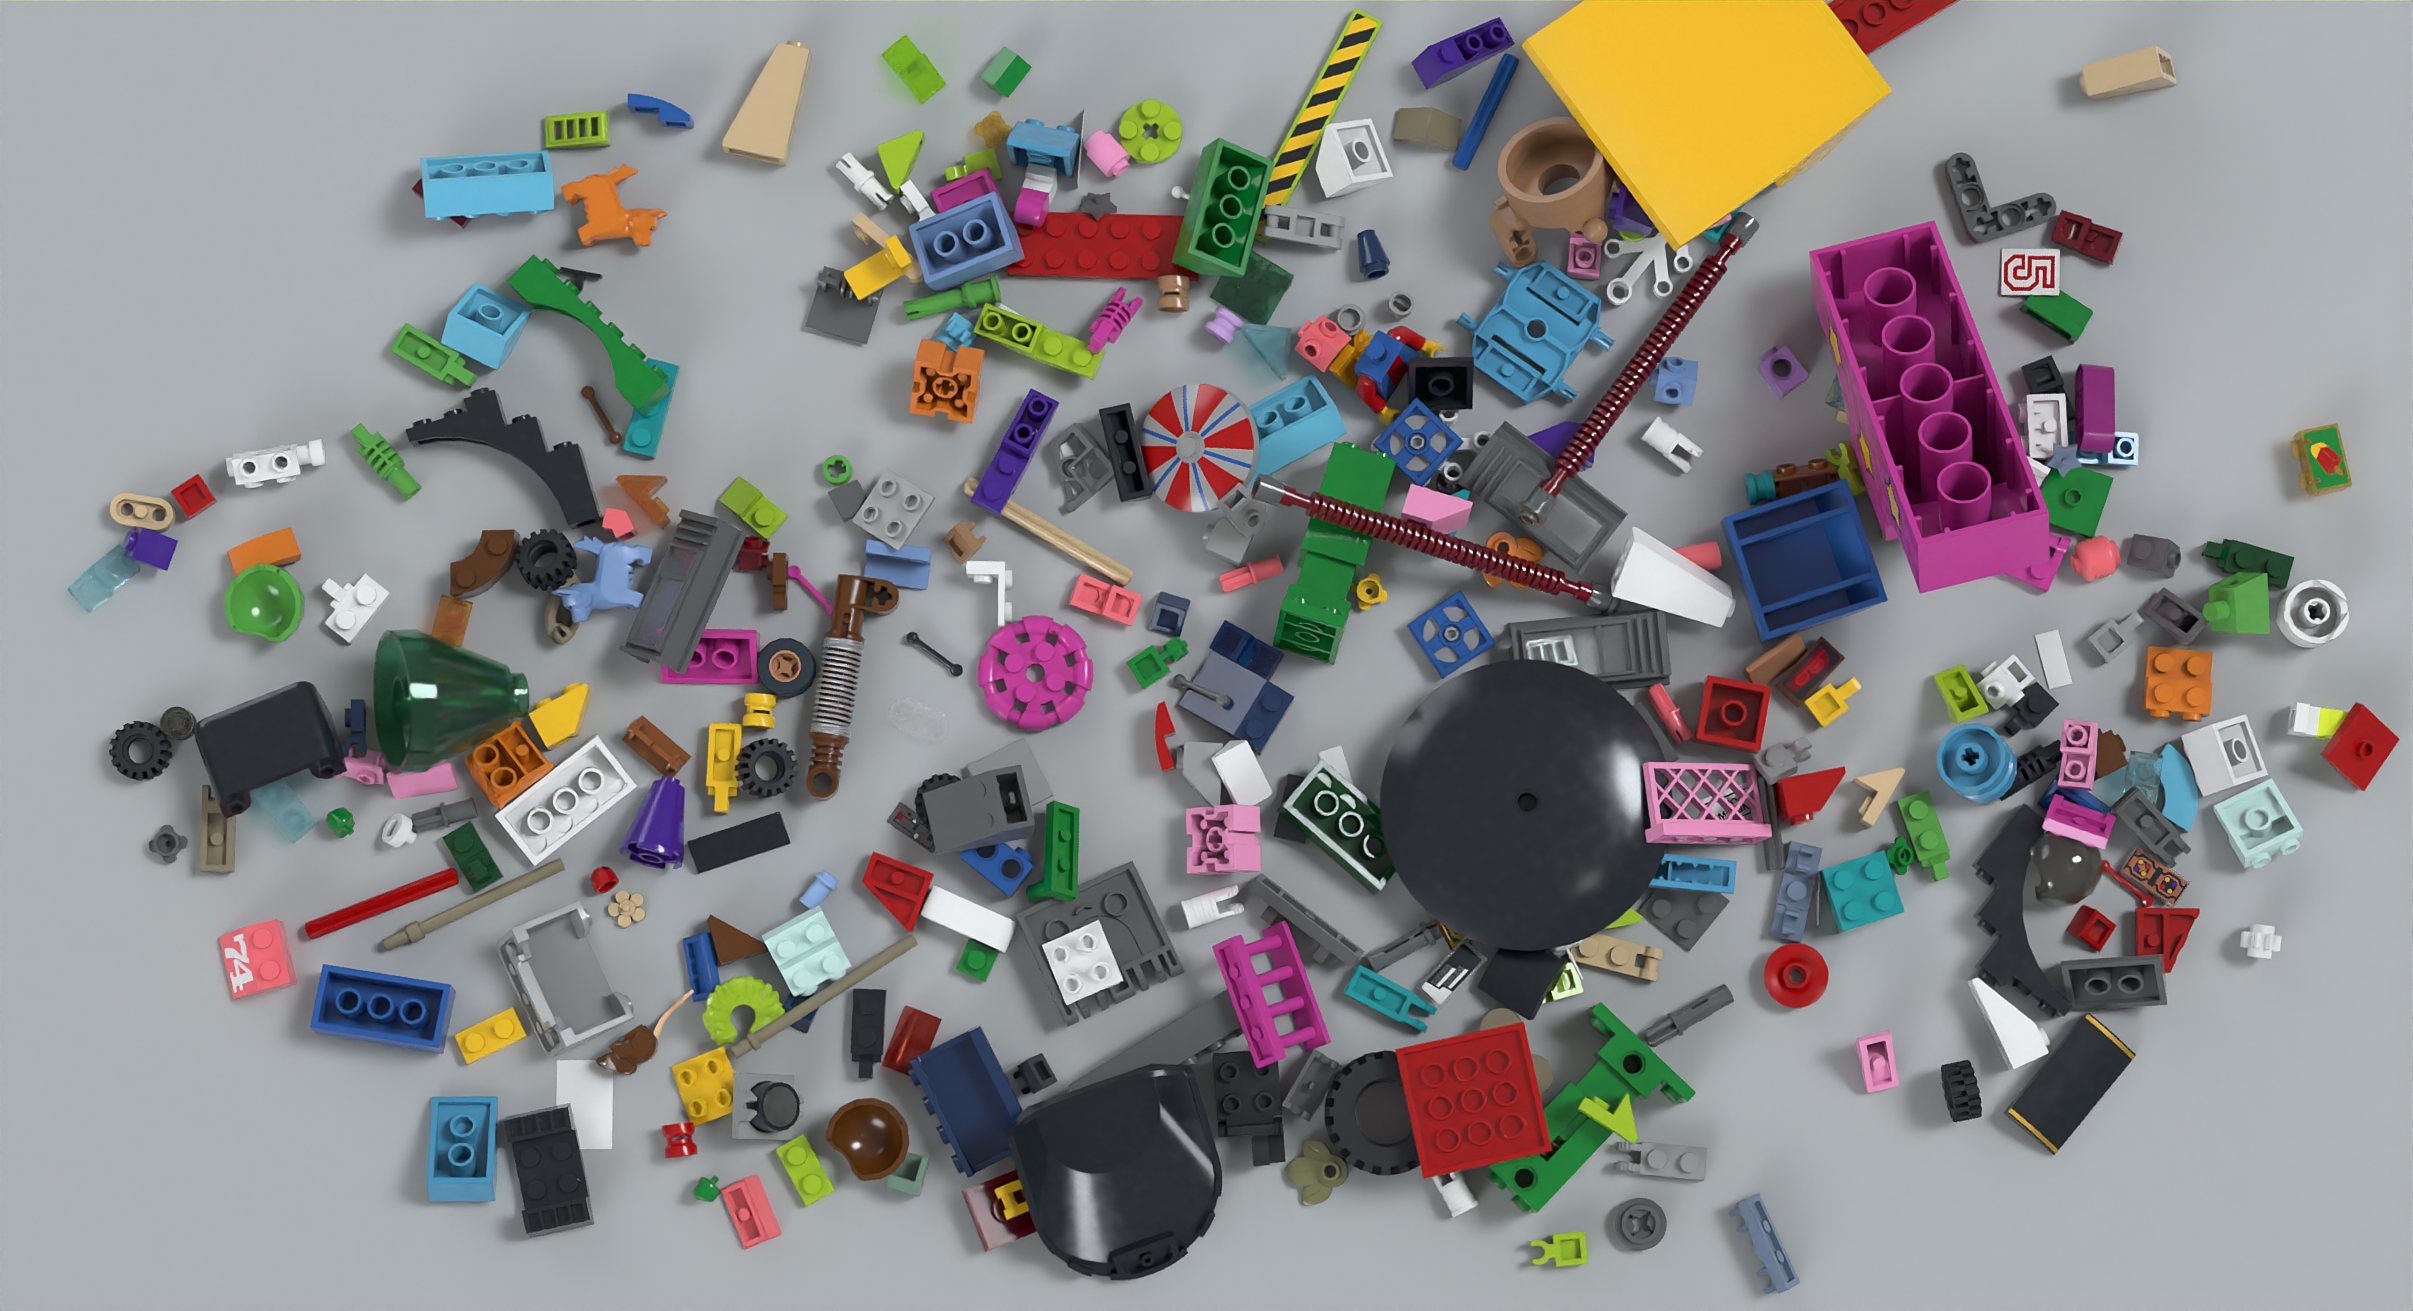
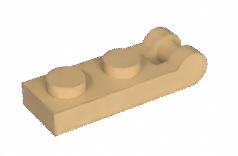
M860 211L852 220L854 227L857 228L854 234L867 245L872 241L881 250L887 247L885 240L889 239L890 236ZM906 251L912 261L914 270L905 275L911 284L919 285L924 281L919 261Z
M1598 933L1584 939L1585 942L1583 944L1572 947L1570 950L1575 962L1652 982H1657L1659 972H1656L1658 961L1662 960L1664 950ZM1637 955L1646 957L1643 968L1634 966Z

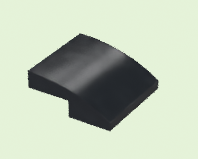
M1499 948L1477 988L1527 1020H1533L1548 991L1554 990L1568 962L1547 949L1524 951Z

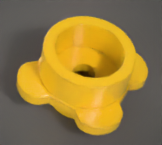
M1370 573L1367 578L1359 582V585L1351 584V591L1356 594L1359 600L1358 606L1362 610L1370 609L1371 605L1377 602L1384 603L1388 598L1387 591L1383 590L1380 584V576L1376 573ZM1371 589L1372 594L1368 595L1366 590Z

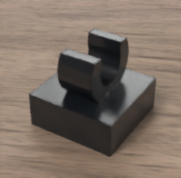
M1042 1053L1017 1066L1019 1070L1013 1075L1014 1079L1021 1076L1025 1079L1028 1086L1021 1090L1023 1094L1030 1092L1035 1094L1058 1081Z

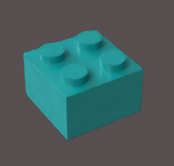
M1884 850L1820 871V880L1838 934L1905 912Z

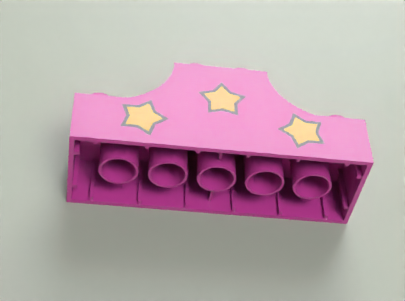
M1935 221L1809 251L1813 303L1828 341L1838 374L1853 452L1885 540L1900 539L1920 594L2050 562L2049 512Z

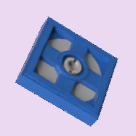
M1416 397L1372 445L1378 451L1386 453L1391 459L1396 460L1395 466L1415 485L1422 487L1464 441Z
M1461 590L1407 624V628L1441 679H1444L1496 644Z

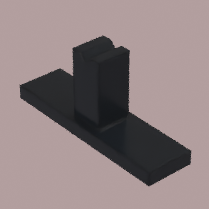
M564 267L560 268L561 271L576 274L575 286L580 291H583L585 276L603 277L601 274Z

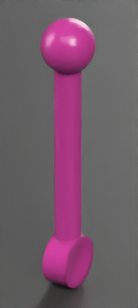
M790 566L788 568V575L793 579H797L826 608V613L832 616L833 604H830L801 575V570L798 566Z

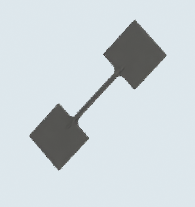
M1524 795L1518 802V806L1521 810L1529 812L1535 809L1536 802L1532 796ZM1654 888L1652 895L1639 911L1690 951L1730 901L1721 893Z

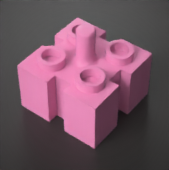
M1230 804L1214 806V808L1199 807L1186 809L1187 835H1192V847H1187V873L1221 875L1233 874V872L1261 871V848L1258 845V838L1254 836V833L1260 832V806Z

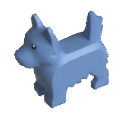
M586 535L583 537V540L573 543V548L585 550L596 555L592 582L576 583L567 588L551 592L552 595L562 597L563 606L570 610L573 622H586L592 610L627 607L631 610H640L644 594L630 588L633 584L631 579L634 577L633 574H630L633 569L630 564L636 561L638 565H649L652 548L641 545L632 547L624 542L604 543L596 537H593L591 540Z

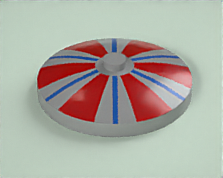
M1200 383L1188 384L1170 391L1153 406L1144 421L1139 442L1150 488L1163 502L1179 510L1197 513L1218 510L1219 508L1216 503L1239 482L1247 488L1257 468L1259 434L1254 418L1246 405L1236 395L1218 386Z

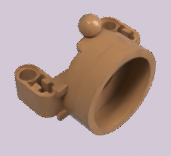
M1552 117L1543 119L1517 132L1504 146L1499 156L1497 173L1505 195L1494 201L1498 209L1491 215L1489 224L1498 246L1516 267H1525L1534 261L1538 253L1531 234L1537 228L1565 227L1570 233L1582 229L1584 238L1590 243L1602 242L1608 233L1606 223L1600 219L1605 213V200L1610 194L1612 187L1619 193L1620 185L1624 183L1575 118ZM1571 177L1579 179L1577 184L1565 191L1552 195L1543 194L1551 183L1561 178Z

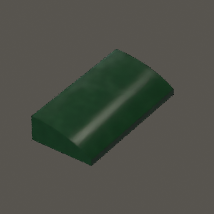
M1320 759L1276 811L1374 895L1381 891L1396 872L1386 848L1380 808L1324 759Z

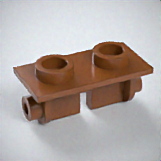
M1824 458L1812 459L1808 461V465L1796 466L1793 463L1781 464L1776 467V470H1771L1774 482L1777 481V483H1774L1775 493L1780 499L1802 493L1801 483H1807V489L1812 490L1837 482L1836 475L1830 474L1837 472V468Z
M643 715L637 722L634 721L626 730L628 733L622 738L623 742L664 776L674 778L692 757Z

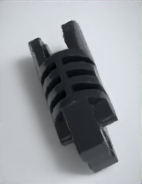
M2060 740L2045 747L2039 745L2030 750V752L2016 759L2017 775L2010 789L1999 799L2001 801L2006 800L2027 787V785L2034 783L2056 769L2057 765L2055 763L2062 759L2063 754L2060 751Z

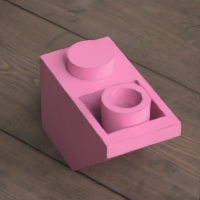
M1411 484L1400 519L1405 522H1411L1412 525L1415 523L1420 525V527L1424 526L1428 529H1433L1435 532L1439 531L1443 534H1449L1466 527L1473 502Z

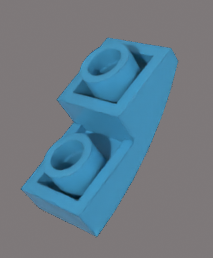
M2075 431L2069 432L2068 446L2075 443ZM2115 432V441L2111 453L2077 450L2076 458L2082 465L2137 466L2139 434Z

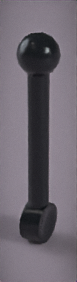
M909 632L906 639L908 643L918 645L949 668L953 676L959 677L962 675L963 668L961 665L951 663L920 640L916 632Z

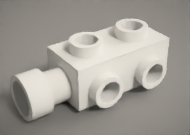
M322 439L309 441L308 445L302 446L292 444L256 451L250 450L244 453L233 454V457L226 458L229 477L235 476L236 485L244 484L245 488L264 485V480L276 479L278 483L293 481L296 479L295 475L301 474V465L312 463L313 466L326 464ZM279 456H283V457H285L287 460H286V461H281V460L278 459V457H279ZM246 462H252L254 466H249Z

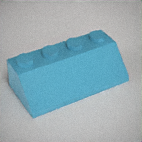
M548 150L420 158L426 218L432 217L435 220H446L451 216L461 215L467 218H478L483 214L496 213L500 216H510L515 212L522 211L541 214L547 210L555 209L553 173Z
M1314 373L1247 407L1254 418L1259 434V459L1254 476L1248 486L1255 482L1258 474L1267 476L1270 473L1277 472L1289 463L1307 456L1310 452L1327 443H1332L1337 438L1348 433L1335 403Z

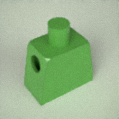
M2238 572L2210 586V602L2204 605L2203 616L2207 621L2211 622V629L2214 632L2270 634L2267 573Z

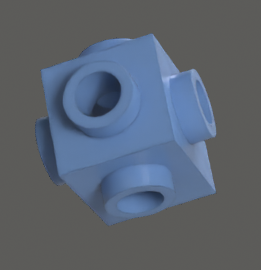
M1662 357L1658 364V369L1655 368L1650 375L1649 387L1655 388L1654 401L1692 406L1697 383L1698 361L1684 360L1679 357Z

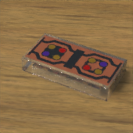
M2138 845L2133 848L2117 872L2169 908L2175 907L2191 883L2190 880Z

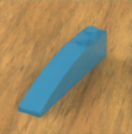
M1664 854L1657 873L1648 887L1734 894L1737 861Z

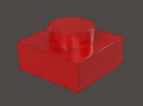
M196 474L171 491L189 519H192L217 502L199 474Z

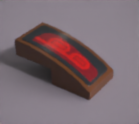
M1821 636L1778 681L1775 687L1795 706L1799 707L1837 668L1845 657Z

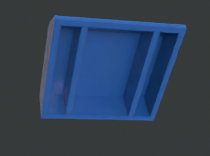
M1847 478L1724 517L1721 521V526L1761 644L1856 614L1888 601Z

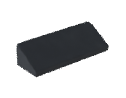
M1130 403L1099 409L1120 502L1150 499L1152 492Z
M779 811L687 842L698 874L791 844L782 814Z

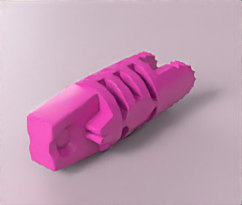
M1120 287L1089 330L1094 334L1087 348L1098 354L1107 342L1114 344L1144 303L1143 299L1137 296L1133 299L1130 306L1122 302L1126 289Z

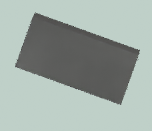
M2164 954L2061 961L2067 1002L2072 1005L2069 1011L2167 1005Z

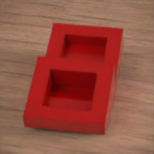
M1165 702L1158 703L1155 719L1156 748L1163 773L1175 769L1165 738L1176 735Z

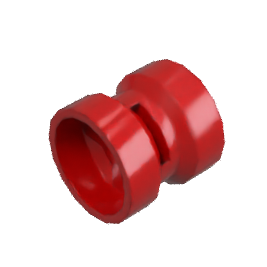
M694 1122L662 1126V1134L667 1140V1146L664 1148L666 1159L698 1154L697 1144L693 1142L692 1137L695 1132ZM687 1136V1139L672 1141V1138Z

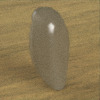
M574 574L572 578H566L567 583L565 585L559 583L557 587L558 589L567 588L581 582L577 575ZM551 594L545 610V628L548 636L554 643L564 644L569 642L575 635L580 623L573 622L570 610L563 606L562 597Z

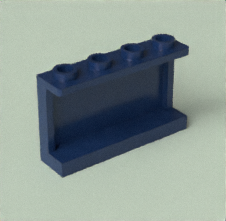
M981 1025L910 1059L912 1067L907 1069L915 1086L922 1085L927 1095L922 1098L923 1103L930 1116L936 1113L941 1123L940 1126L936 1127L945 1145L951 1143L956 1153L951 1158L959 1174L965 1172L967 1177L970 1178L975 1173L1011 1155L1004 1129L1023 1112V1109Z

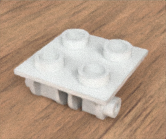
M1099 920L1042 945L1066 1005L1105 988L1116 986L1123 981Z

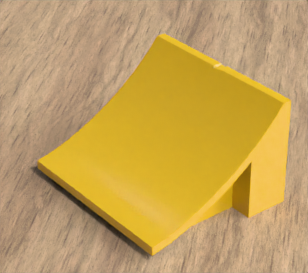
M1584 0L1526 39L1521 45L1675 252L1721 221L1773 182L1778 187H1781L1822 161L1893 92L1824 0Z

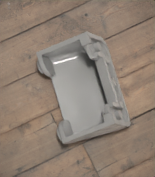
M580 900L510 929L497 942V950L503 966L543 1051L550 1058L575 1048L634 1018L631 1000L620 992L612 993L587 940L586 935L590 932L592 917L589 911L583 908Z

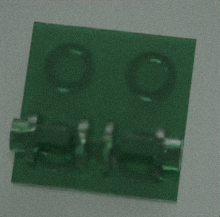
M1251 250L1244 276L1242 278L1221 276L1210 298L1264 330L1284 293L1292 285L1294 275Z

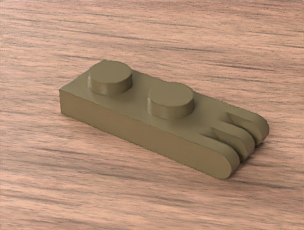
M203 785L200 871L235 872L236 815L226 819L220 810L216 796L211 798V786Z

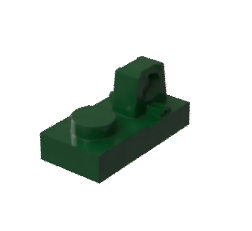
M471 821L442 837L474 893L480 892L504 877Z

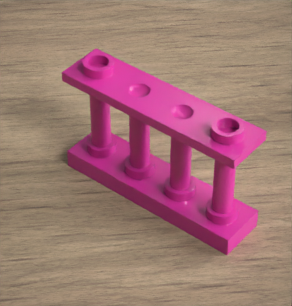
M1286 920L1261 930L1264 939L1245 945L1242 935H1238L1212 946L1257 1069L1287 1058L1284 1049L1303 1042L1305 1050L1308 1052L1331 1043ZM1269 951L1275 969L1256 975L1250 957ZM1280 981L1287 1000L1268 1006L1261 987ZM1292 1012L1298 1030L1279 1036L1272 1018Z

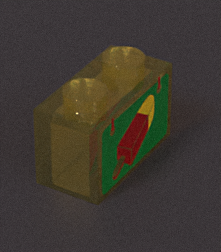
M2338 423L2301 430L2293 436L2294 440L2291 441L2292 454L2295 459H2299L2301 472L2298 473L2301 489L2303 491L2306 490L2308 498L2343 491L2352 486Z

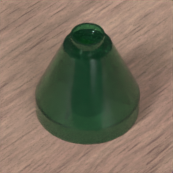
M417 629L385 631L379 640L375 655L373 704L379 746L388 769L395 775L424 773L509 728L514 718L526 717L529 710V687L525 674L522 672L511 673L509 667L502 662Z

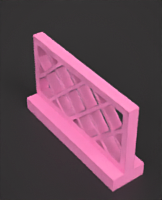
M1646 762L1642 764L1651 828L1645 830L1646 843L1754 845L1772 837L1771 824H1764L1757 773L1754 764ZM1654 771H1661L1669 780L1664 789L1656 782ZM1683 772H1688L1696 780L1691 790L1679 779ZM1711 772H1714L1723 781L1718 790L1706 779ZM1737 773L1746 774L1747 787L1745 790L1733 780ZM1673 786L1685 796L1680 805L1668 795ZM1700 786L1712 796L1707 805L1695 795ZM1727 787L1739 797L1733 806L1722 796ZM1662 801L1674 812L1669 819H1661L1659 805ZM1689 801L1701 812L1697 819H1692L1684 811ZM1716 802L1728 813L1723 820H1720L1711 811ZM1743 802L1751 809L1752 820H1746L1737 811Z

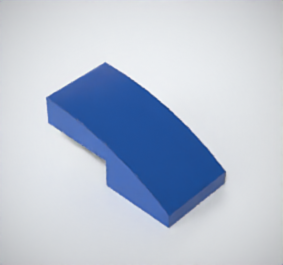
M628 93L627 106L631 113L659 114L658 120L662 127L694 128V121L691 115L681 108L651 96Z

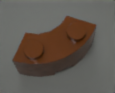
M515 529L482 530L480 543L475 551L463 560L450 563V595L455 599H466L480 595L494 587L493 585L510 570L515 561L516 549L520 543V534Z

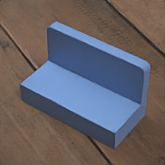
M867 540L865 549L867 559L864 577L887 580L899 587L919 590L927 589L933 554L930 548L904 545L898 551L885 542Z

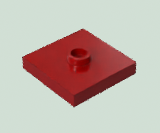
M2356 702L2320 755L2356 789L2365 791L2400 739L2363 704Z

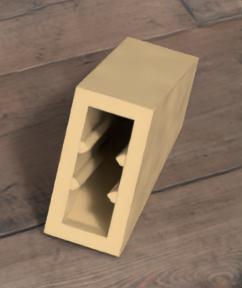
M2157 46L2082 65L2083 75H2080V85L2083 93L2088 94V97L2094 100L2177 85L2171 54Z

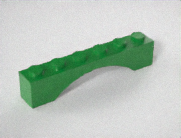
M533 254L507 280L509 285L534 310L568 316L582 323L595 333L610 356L616 389L645 417L671 391L665 383L669 377L656 364L650 368L643 361L647 356L634 343L630 346L626 345L621 340L624 333L613 322L606 325L599 318L603 313L590 300L584 304L577 297L581 293L580 290L569 279L563 283L556 276L559 270L547 258L541 262Z

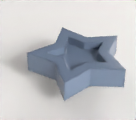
M2053 443V455L2044 463L2045 466L2058 469L2063 479L2070 469L2082 467V464L2076 458L2077 443L2066 447Z

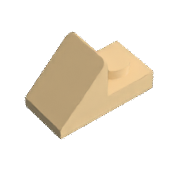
M1899 767L1853 779V782L1874 794L1873 797L1867 795L1859 807L1858 812L1862 814L1858 821L1859 823L1868 828L1875 824L1906 770Z

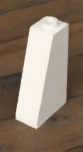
M1631 528L1610 581L1612 596L1722 628L1726 617L1730 618L1736 604V600L1732 597L1731 586L1639 528Z

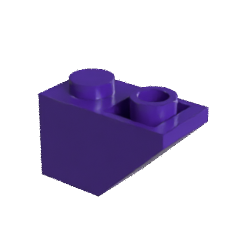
M1621 184L1619 193L1612 192L1608 219L1614 220L1612 229L1650 236L1653 222L1627 187Z

